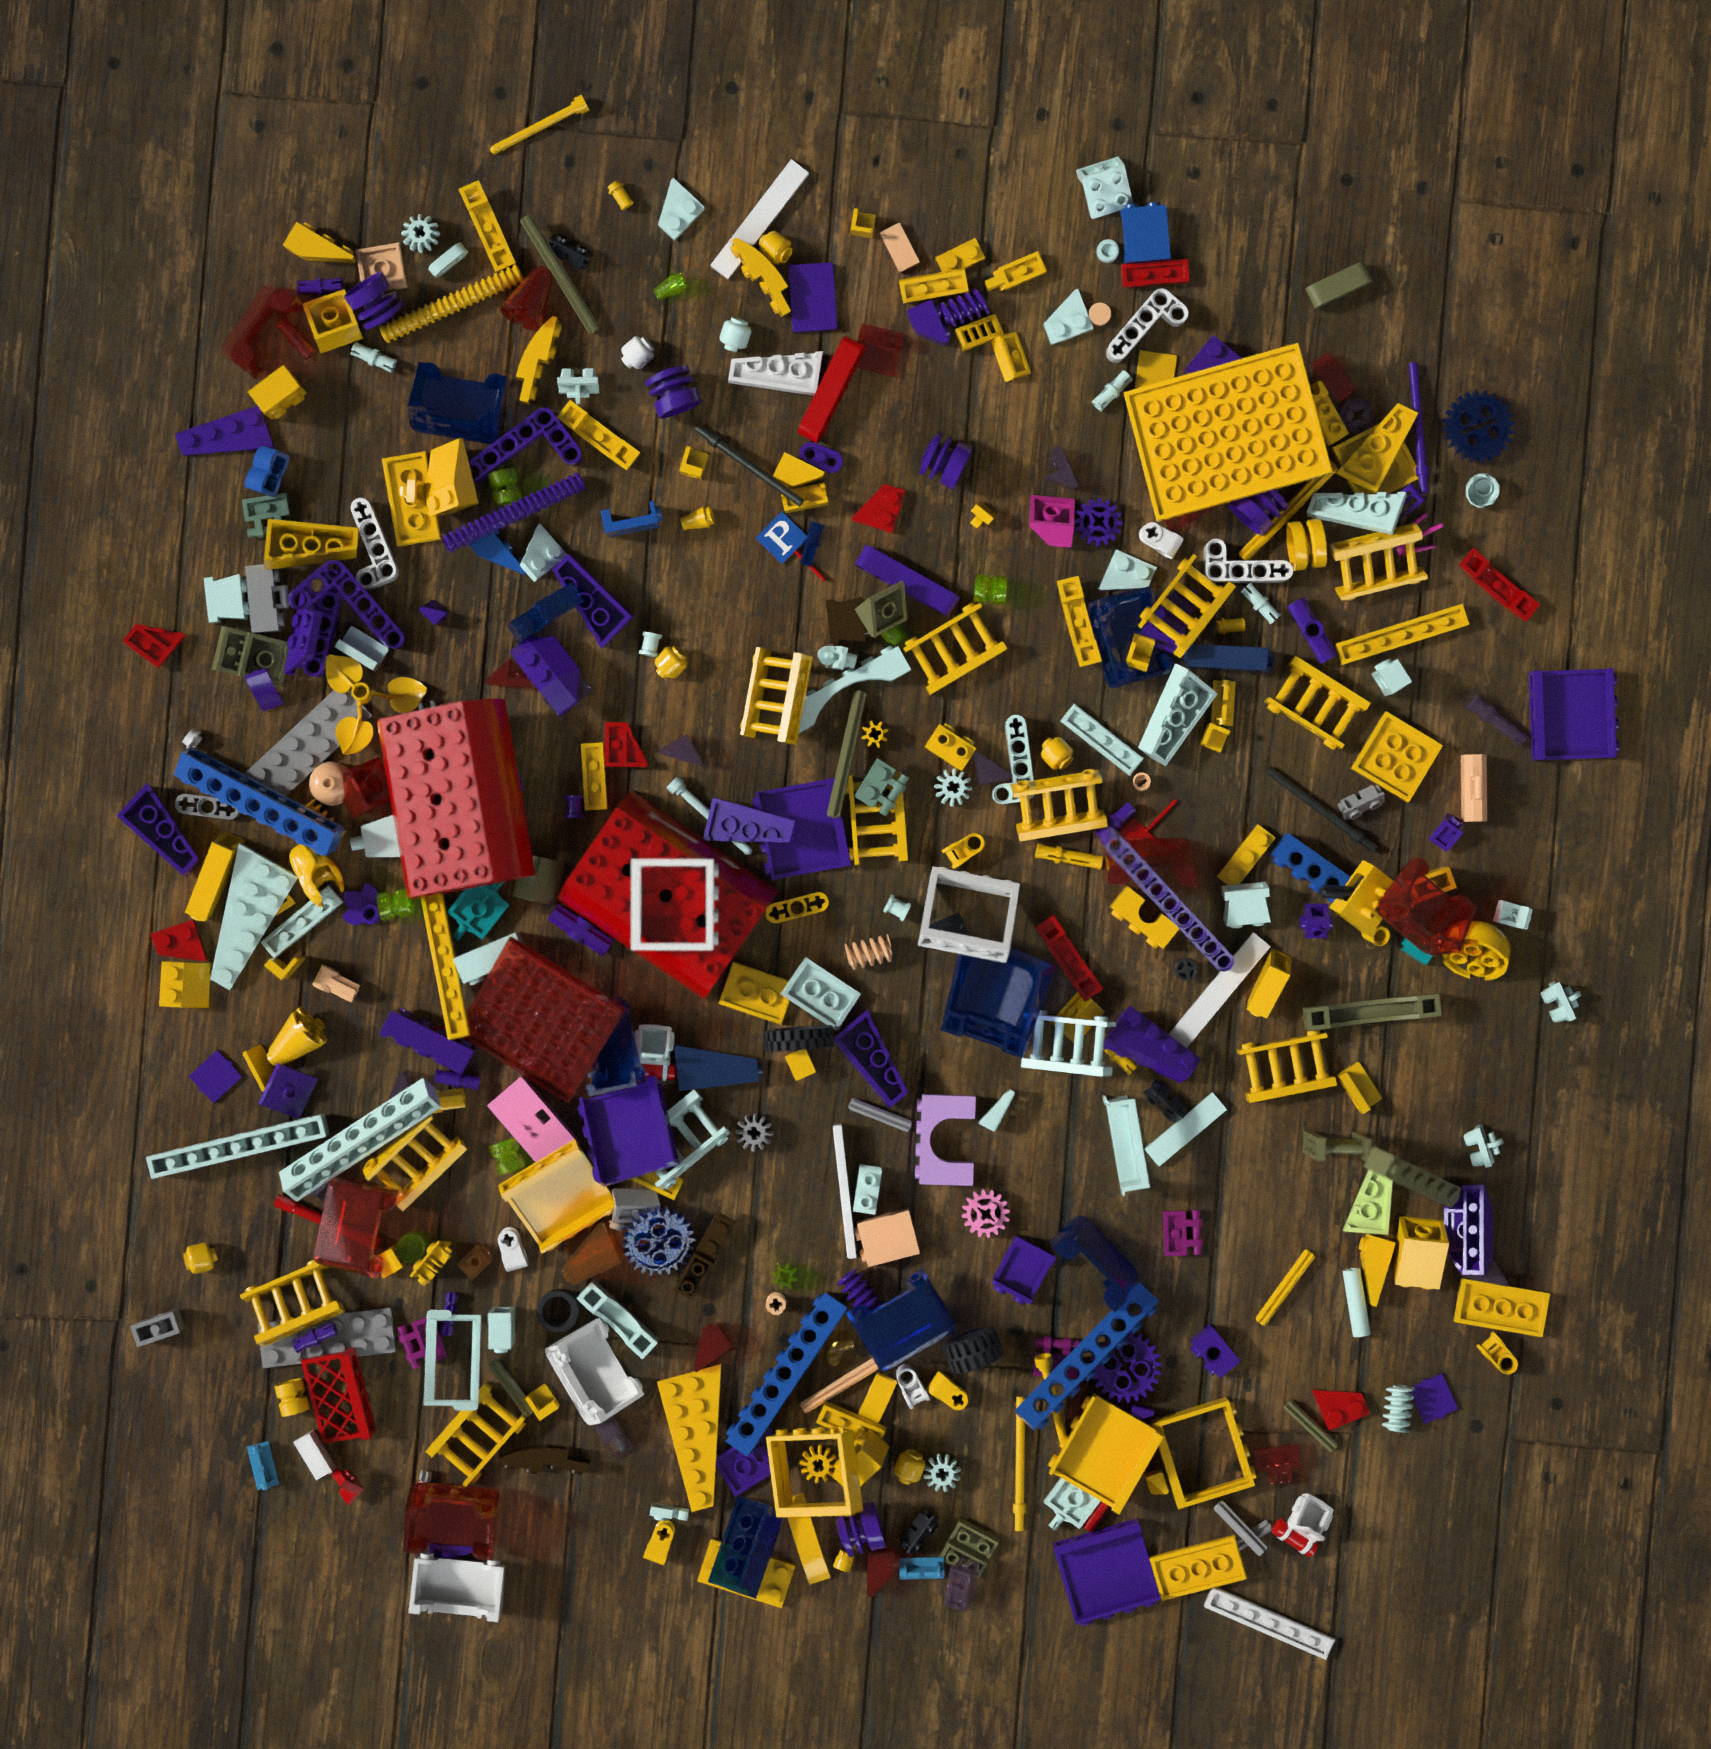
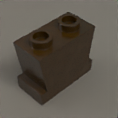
M862 597L836 604L835 599L826 600L830 646L839 645V641L866 643V637H870L869 632L855 611L863 603Z

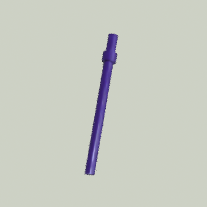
M1413 362L1409 363L1412 409L1418 412L1414 421L1417 467H1415L1416 477L1419 478L1420 494L1429 493L1427 476L1430 473L1429 466L1426 465L1418 363Z

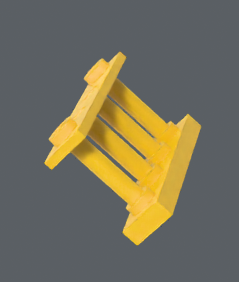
M1416 523L1396 527L1393 535L1376 532L1329 544L1331 555L1335 561H1340L1344 586L1335 588L1341 601L1354 600L1358 596L1406 584H1418L1422 580L1428 579L1421 566L1417 567L1414 543L1423 540L1422 531ZM1405 544L1408 569L1395 572L1393 548ZM1383 550L1387 575L1374 578L1371 554L1372 552ZM1362 555L1365 580L1352 583L1349 559Z
M1195 554L1189 560L1184 558L1177 567L1180 572L1152 608L1147 606L1139 616L1142 618L1138 625L1140 628L1148 620L1176 642L1175 645L1178 647L1173 653L1179 658L1183 656L1236 587L1230 581L1224 587L1221 585L1217 586L1191 565L1197 557ZM1185 572L1213 593L1212 596L1215 599L1212 603L1209 601L1206 603L1178 581ZM1172 588L1201 609L1200 612L1203 615L1200 619L1192 618L1166 598ZM1160 604L1188 625L1187 628L1190 632L1187 636L1185 634L1181 635L1154 614V611Z
M974 602L962 608V614L920 639H917L915 636L905 642L904 653L912 650L929 679L927 681L929 685L926 686L929 695L939 691L1007 650L1003 641L998 644L996 640L992 639L976 612L982 608L980 603L977 605ZM967 616L970 617L986 644L985 649L987 651L980 655L974 652L957 623ZM949 627L967 656V663L962 666L954 662L938 635ZM929 639L932 640L948 667V674L942 678L939 674L936 675L919 646Z
M756 647L744 716L740 725V735L755 738L756 731L779 735L778 741L797 745L813 657L800 653H794L792 660L770 657V650ZM776 666L791 669L789 681L766 679L768 667ZM764 688L787 691L785 703L762 701ZM760 710L783 713L781 725L759 723Z
M1293 656L1287 664L1292 667V672L1275 700L1268 697L1264 701L1268 704L1267 709L1277 715L1281 712L1325 740L1323 744L1333 750L1336 748L1342 749L1345 744L1338 740L1356 712H1359V710L1362 712L1366 711L1371 703L1299 657ZM1305 675L1311 679L1309 681L1311 684L1292 712L1282 704L1299 676ZM1324 687L1329 690V697L1311 724L1303 719L1301 715L1318 688ZM1343 699L1348 702V708L1330 736L1319 728L1336 701Z
M1087 769L1082 773L1034 781L1021 780L1016 784H1011L1013 797H1020L1023 822L1016 824L1019 841L1108 827L1104 810H1099L1097 807L1095 784L1102 783L1099 770ZM1086 786L1089 811L1077 814L1075 811L1073 788ZM1064 790L1067 814L1054 817L1051 792ZM1042 793L1045 818L1033 821L1029 795Z
M896 772L893 778L898 781L902 773ZM850 775L845 794H849L853 838V847H849L850 861L854 860V865H858L859 858L888 855L898 857L899 861H908L903 793L901 792L896 799L894 809H890L891 813H895L896 822L885 825L856 827L855 813L879 812L883 804L877 803L874 808L867 804H855L854 791L859 789L862 782H853V776ZM889 784L886 789L892 791L893 786ZM884 833L897 835V844H893V846L858 849L857 835Z
M1320 1030L1307 1031L1306 1036L1256 1046L1255 1042L1242 1044V1048L1237 1049V1054H1246L1252 1084L1251 1092L1245 1093L1247 1102L1253 1103L1337 1086L1336 1077L1329 1076V1073H1326L1320 1039L1328 1038L1327 1033L1320 1032ZM1311 1041L1317 1070L1316 1079L1307 1080V1077H1304L1298 1043ZM1289 1045L1296 1078L1294 1083L1285 1084V1081L1282 1080L1276 1050L1278 1047ZM1263 1050L1268 1051L1274 1081L1272 1087L1266 1089L1261 1086L1254 1053Z
M432 1114L398 1135L375 1158L370 1159L363 1169L365 1178L368 1181L376 1175L396 1193L394 1200L397 1207L402 1211L417 1199L467 1150L464 1141L458 1136L454 1140H449L430 1123L433 1119ZM423 1128L444 1147L438 1155L431 1154L414 1138ZM408 1144L428 1162L427 1166L423 1170L417 1171L398 1152ZM390 1160L395 1162L411 1177V1181L406 1186H400L382 1170Z
M314 1259L308 1262L306 1267L259 1287L258 1285L251 1286L245 1290V1293L240 1295L242 1300L246 1302L252 1301L261 1327L260 1334L254 1336L257 1345L262 1347L268 1346L345 1312L343 1304L332 1300L322 1274V1270L329 1268L327 1262ZM312 1274L323 1301L322 1307L316 1310L311 1309L301 1279ZM293 1283L302 1309L301 1316L295 1319L290 1317L280 1289ZM271 1292L282 1319L281 1325L274 1328L269 1325L260 1299L261 1296Z
M487 1381L479 1389L478 1405L480 1402L483 1405L486 1403L512 1426L505 1435L502 1436L477 1414V1410H461L426 1450V1453L431 1457L436 1453L442 1454L468 1476L463 1482L465 1487L470 1482L474 1484L481 1477L482 1474L479 1471L513 1432L518 1434L526 1425L523 1422L526 1418L523 1414L519 1419L515 1418L491 1397L490 1391L493 1386ZM465 1419L471 1420L497 1443L489 1453L462 1431L463 1427L460 1425ZM451 1436L453 1438L457 1437L482 1459L474 1470L448 1448L446 1441Z

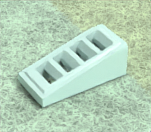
M1011 1089L1007 1090L980 1119L979 1124L992 1131H996L1015 1092Z

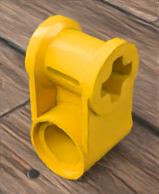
M971 833L941 851L946 853L953 864L951 866L952 869H955L983 849L984 839L978 833ZM971 837H978L981 840V845L978 849H971L968 846V840ZM952 850L955 851V853L957 854V856L959 857V859L956 858V856L954 855V853L952 852Z
M1494 1332L1490 1333L1491 1336L1484 1343L1478 1344L1476 1347L1499 1371L1504 1374L1514 1373L1518 1367L1517 1359ZM1504 1358H1510V1366L1503 1369L1501 1361Z
M938 1371L926 1387V1390L952 1409H964L968 1403L967 1392L947 1375ZM961 1394L963 1402L961 1403L958 1401L955 1404L953 1396H959Z
M667 1519V1521H659L656 1524L643 1558L661 1565L665 1564L675 1533V1525L672 1521ZM663 1528L668 1529L666 1535L661 1534Z

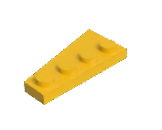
M1398 403L1374 432L1368 436L1359 449L1352 454L1343 467L1337 471V475L1377 494L1418 412Z

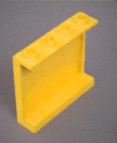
M573 1139L498 1185L502 1198L512 1206L539 1245L542 1254L555 1249L559 1243L573 1238L579 1231L593 1226L597 1220L613 1213L615 1203L612 1192L608 1186L604 1187L594 1180L592 1174L594 1166L576 1139Z
M1093 1393L1091 1398L1087 1396L1081 1405V1408L1084 1409L1081 1416L1076 1415L1070 1425L1073 1430L1070 1435H1064L1059 1444V1447L1062 1448L1058 1456L1056 1454L1052 1456L1048 1464L1051 1467L1049 1474L1052 1475L1054 1473L1112 1507V1511L1120 1514L1162 1441L1164 1433Z

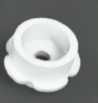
M192 728L183 739L182 743L187 746V749L190 746L196 748L202 740V737L199 736L200 731Z

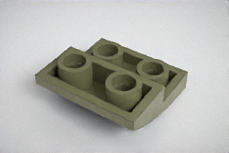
M960 1518L939 1557H944V1563L978 1580L987 1566L990 1556L997 1547L1000 1538Z

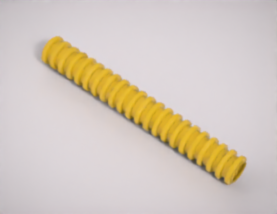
M514 264L513 268L507 267L506 271L500 270L501 273H494L493 277L489 275L487 276L488 279L485 280L483 278L479 283L476 281L473 286L469 284L468 288L463 287L461 291L456 290L455 294L449 293L450 296L446 297L445 295L442 300L438 298L437 302L434 303L432 301L430 305L425 304L422 309L418 307L417 311L412 310L410 314L405 313L404 317L400 315L399 319L396 320L394 318L392 319L393 322L387 321L384 326L383 324L379 325L385 342L390 343L392 339L395 341L398 336L402 338L403 334L406 333L408 335L410 334L409 331L415 332L416 328L422 329L423 325L428 326L429 322L435 323L436 319L441 320L443 316L446 318L449 313L453 315L454 311L457 310L459 312L460 308L466 309L467 305L473 306L474 302L479 303L480 299L484 301L486 300L485 297L489 296L490 298L492 297L491 294L494 293L497 295L500 290L504 292L505 288L510 289L511 285L517 286L518 282L524 283V278L518 265Z

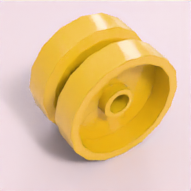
M1319 518L1307 520L1305 528L1300 521L1287 523V550L1293 571L1305 570L1308 566V561L1313 569L1325 567L1327 563V547L1321 520Z

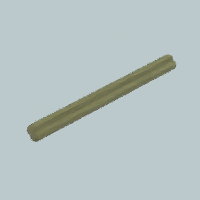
M532 215L524 216L520 222L588 334L595 333L600 327Z
M860 690L855 691L852 698L827 816L831 818H839L842 810L867 696L866 692Z

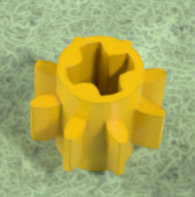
M870 721L871 727L869 729L866 727L862 728L867 733L861 739L869 740L868 747L872 743H876V746L879 748L881 740L887 742L883 734L887 733L888 729L882 730L880 728L882 722L875 726ZM875 728L876 731L881 732L878 740H874L873 737L869 738L868 734L871 733V729Z

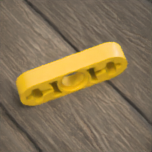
M816 892L773 903L767 907L766 917L772 923H780L819 913L828 907L829 900L824 893ZM815 896L825 899L822 908L818 909L817 905L810 906L812 911L807 912L805 898H809V902L815 901ZM795 901H800L804 906V910L800 914H794L791 911V904ZM787 903L790 917L786 918V913L780 914L778 920H775L773 916L770 917L769 913L772 912L773 907L781 910L784 909L782 904Z

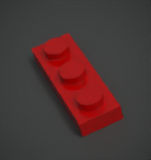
M1188 259L1121 264L1122 288L1189 283Z

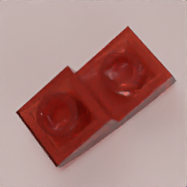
M1329 351L1310 364L1338 403L1357 390Z

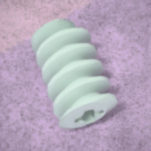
M1394 1384L1393 1387L1386 1388L1392 1395L1385 1397L1391 1404L1384 1405V1408L1389 1410L1390 1413L1383 1414V1417L1389 1419V1422L1382 1423V1426L1391 1431L1409 1433L1410 1431L1404 1427L1411 1425V1422L1406 1418L1412 1416V1413L1407 1411V1409L1413 1408V1404L1408 1401L1414 1399V1396L1409 1392L1414 1391L1415 1388L1409 1385Z

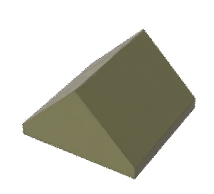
M899 581L867 598L855 609L871 637L875 638L907 620L905 585L903 581Z
M532 855L536 876L516 879L513 897L557 905L566 862Z

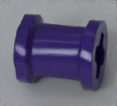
M564 795V799H566V814H564V818H584V814H582V800L584 796Z

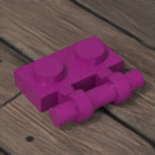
M1199 1209L1192 1210L1191 1219H1186L1185 1210L1163 1211L1164 1256H1186L1187 1247L1193 1246V1255L1202 1254V1246H1204V1238H1201L1203 1218H1201ZM1192 1226L1191 1239H1187L1186 1227Z
M427 1317L413 1321L411 1324L414 1331L408 1332L406 1324L398 1327L400 1343L404 1344L407 1353L405 1356L407 1362L411 1363L412 1369L421 1367L418 1358L424 1357L425 1360ZM437 1326L436 1361L447 1358L448 1353ZM417 1338L421 1350L415 1351L412 1339Z
M1049 1336L1035 1338V1347H1043V1353H1050L1051 1348H1063V1354L1051 1353L1053 1359L1051 1372L1070 1354V1350L1075 1349L1080 1343L1078 1340H1071V1338L1065 1337L1064 1340L1051 1339ZM1034 1352V1357L1042 1353ZM1033 1360V1376H1043L1039 1368H1036L1035 1360ZM1072 1368L1066 1372L1068 1378H1078V1371Z

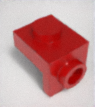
M336 1467L331 1475L341 1487L339 1494L347 1504L352 1505L364 1488L352 1471L348 1469L343 1471Z

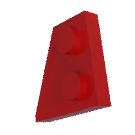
M884 484L852 517L851 521L892 534L905 490Z
M135 624L122 642L157 669H160L186 636L182 632L176 633L161 628H151L146 625Z
M605 722V767H648V763L628 722Z
M195 920L151 933L157 955L197 961L208 960Z
M1312 1390L1329 1431L1370 1414L1361 1392Z

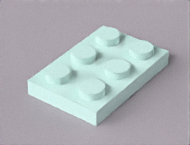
M806 957L781 992V995L823 1023L832 1025L836 1031L861 995Z

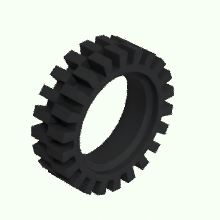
M832 1025L797 1026L763 1031L765 1051L768 1052L834 1046Z

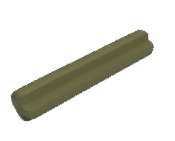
M499 1359L489 1363L488 1368L523 1415L528 1417L534 1413L525 1400V1394Z
M1289 1400L1285 1404L1284 1409L1328 1451L1332 1452L1335 1450L1338 1443L1293 1400Z

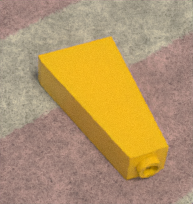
M225 831L212 842L185 910V913L191 915L192 919L205 922L212 916L234 868L239 842L245 844L246 840Z

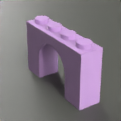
M922 1093V1098L917 1099V1112H921V1121L916 1122V1134H920V1143H916V1156H920L919 1165H915V1179H919V1184L973 1186V1161H948L938 1157L931 1149L930 1135L933 1128L942 1120L949 1118L975 1119V1095Z

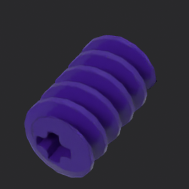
M977 289L973 290V297L966 292L964 300L959 295L956 297V303L949 299L948 307L945 303H940L942 317L947 327L948 323H951L954 328L957 327L956 320L965 324L966 316L970 321H973V313L981 318V310H984L987 315L990 314L982 291L980 294Z
M856 1267L845 1274L838 1281L837 1285H845L842 1293L850 1292L847 1300H856L852 1307L860 1306L857 1314L868 1316L884 1303L882 1300L875 1302L878 1294H871L874 1289L872 1286L865 1287L869 1281L867 1279L860 1280L863 1273L862 1271L855 1273L858 1269Z

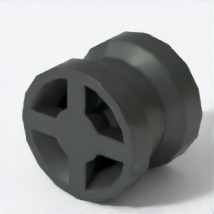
M1181 958L1175 963L1174 972L1178 978L1190 981L1197 975L1198 967L1193 960Z

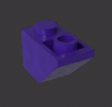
M930 300L907 310V316L916 335L942 346L949 344L948 338L951 337L947 325H942L940 320L942 312L938 304L934 305L933 301Z

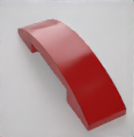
M1472 548L1461 561L1459 567L1493 599L1518 618L1527 622L1540 604L1524 590L1521 591L1491 566L1489 560Z
M1054 915L1035 927L1084 1002L1103 990Z

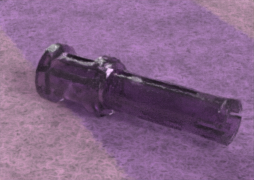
M1478 692L1465 705L1466 710L1470 709L1480 717L1479 720L1482 722H1489L1517 744L1518 747L1527 739V734L1496 712L1495 706L1493 704L1489 705L1480 698Z

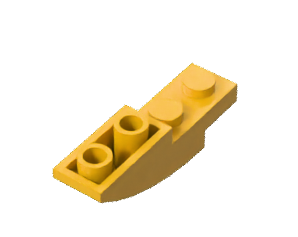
M737 237L732 239L730 249L736 259L740 258L743 264L741 270L746 279L750 277L752 282L758 278L761 279V282H759L760 287L765 295L767 293L772 299L770 305L775 314L779 313L783 317L790 313L791 310L781 293L788 286L774 265L748 243Z
M552 316L536 332L522 356L516 374L518 380L524 381L520 395V402L522 404L530 405L531 400L535 401L538 387H535L537 378H541L543 369L540 362L549 364L550 359L555 357L556 346H554L555 337L559 338L561 332V324H558L559 320L557 317Z

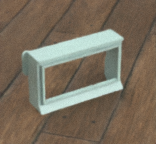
M1102 1095L1103 1102L1107 1107L1121 1194L1125 1196L1126 1191L1149 1188L1135 1099H1128L1127 1095L1107 1098L1106 1095Z
M429 1310L427 1312L424 1405L453 1406L455 1410L471 1411L478 1408L481 1315H452L449 1310ZM437 1321H473L470 1400H434Z

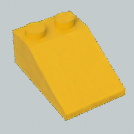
M463 438L456 439L431 450L425 498L430 516L450 515L478 504Z

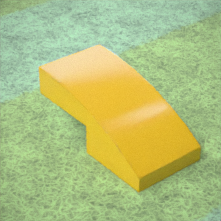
M877 1372L859 1409L858 1415L879 1423L897 1381Z

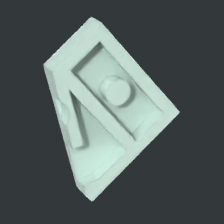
M673 178L670 182L658 226L676 241L705 210V207Z
M1075 289L1043 325L1051 346L1093 330L1078 289Z
M539 524L534 530L533 537L528 544L520 566L536 582L552 570L567 554L544 527Z
M1115 550L1099 590L1146 589L1157 567L1119 550Z

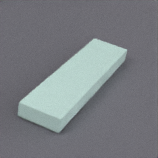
M1075 704L1072 705L1060 721L1129 776L1144 759Z
M330 885L319 892L324 907H318L312 901H309L261 941V944L273 958H278L344 902Z
M1212 1092L1186 1113L1183 1119L1174 1123L1144 1150L1160 1166L1227 1109Z

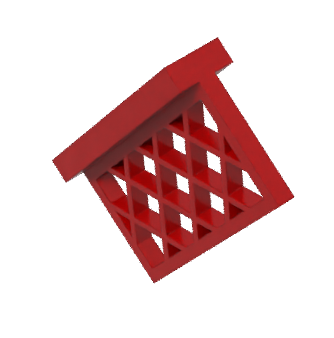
M347 1348L343 1352L303 1358L301 1364L322 1444L362 1438V1440L371 1439L376 1432V1426L356 1348ZM340 1358L342 1368L338 1372L328 1364L331 1360ZM310 1363H316L322 1367L318 1376L310 1371ZM324 1370L336 1376L332 1384L321 1378ZM338 1378L347 1385L345 1393L334 1387ZM317 1382L328 1388L324 1396L315 1391L314 1386ZM330 1390L341 1397L337 1405L326 1399ZM343 1399L352 1405L353 1409L350 1414L339 1407ZM322 1403L333 1409L329 1417L321 1413L320 1406ZM335 1412L347 1418L342 1426L331 1419ZM349 1420L357 1425L358 1432L352 1433L344 1428ZM327 1424L339 1430L335 1436L327 1437L325 1430Z

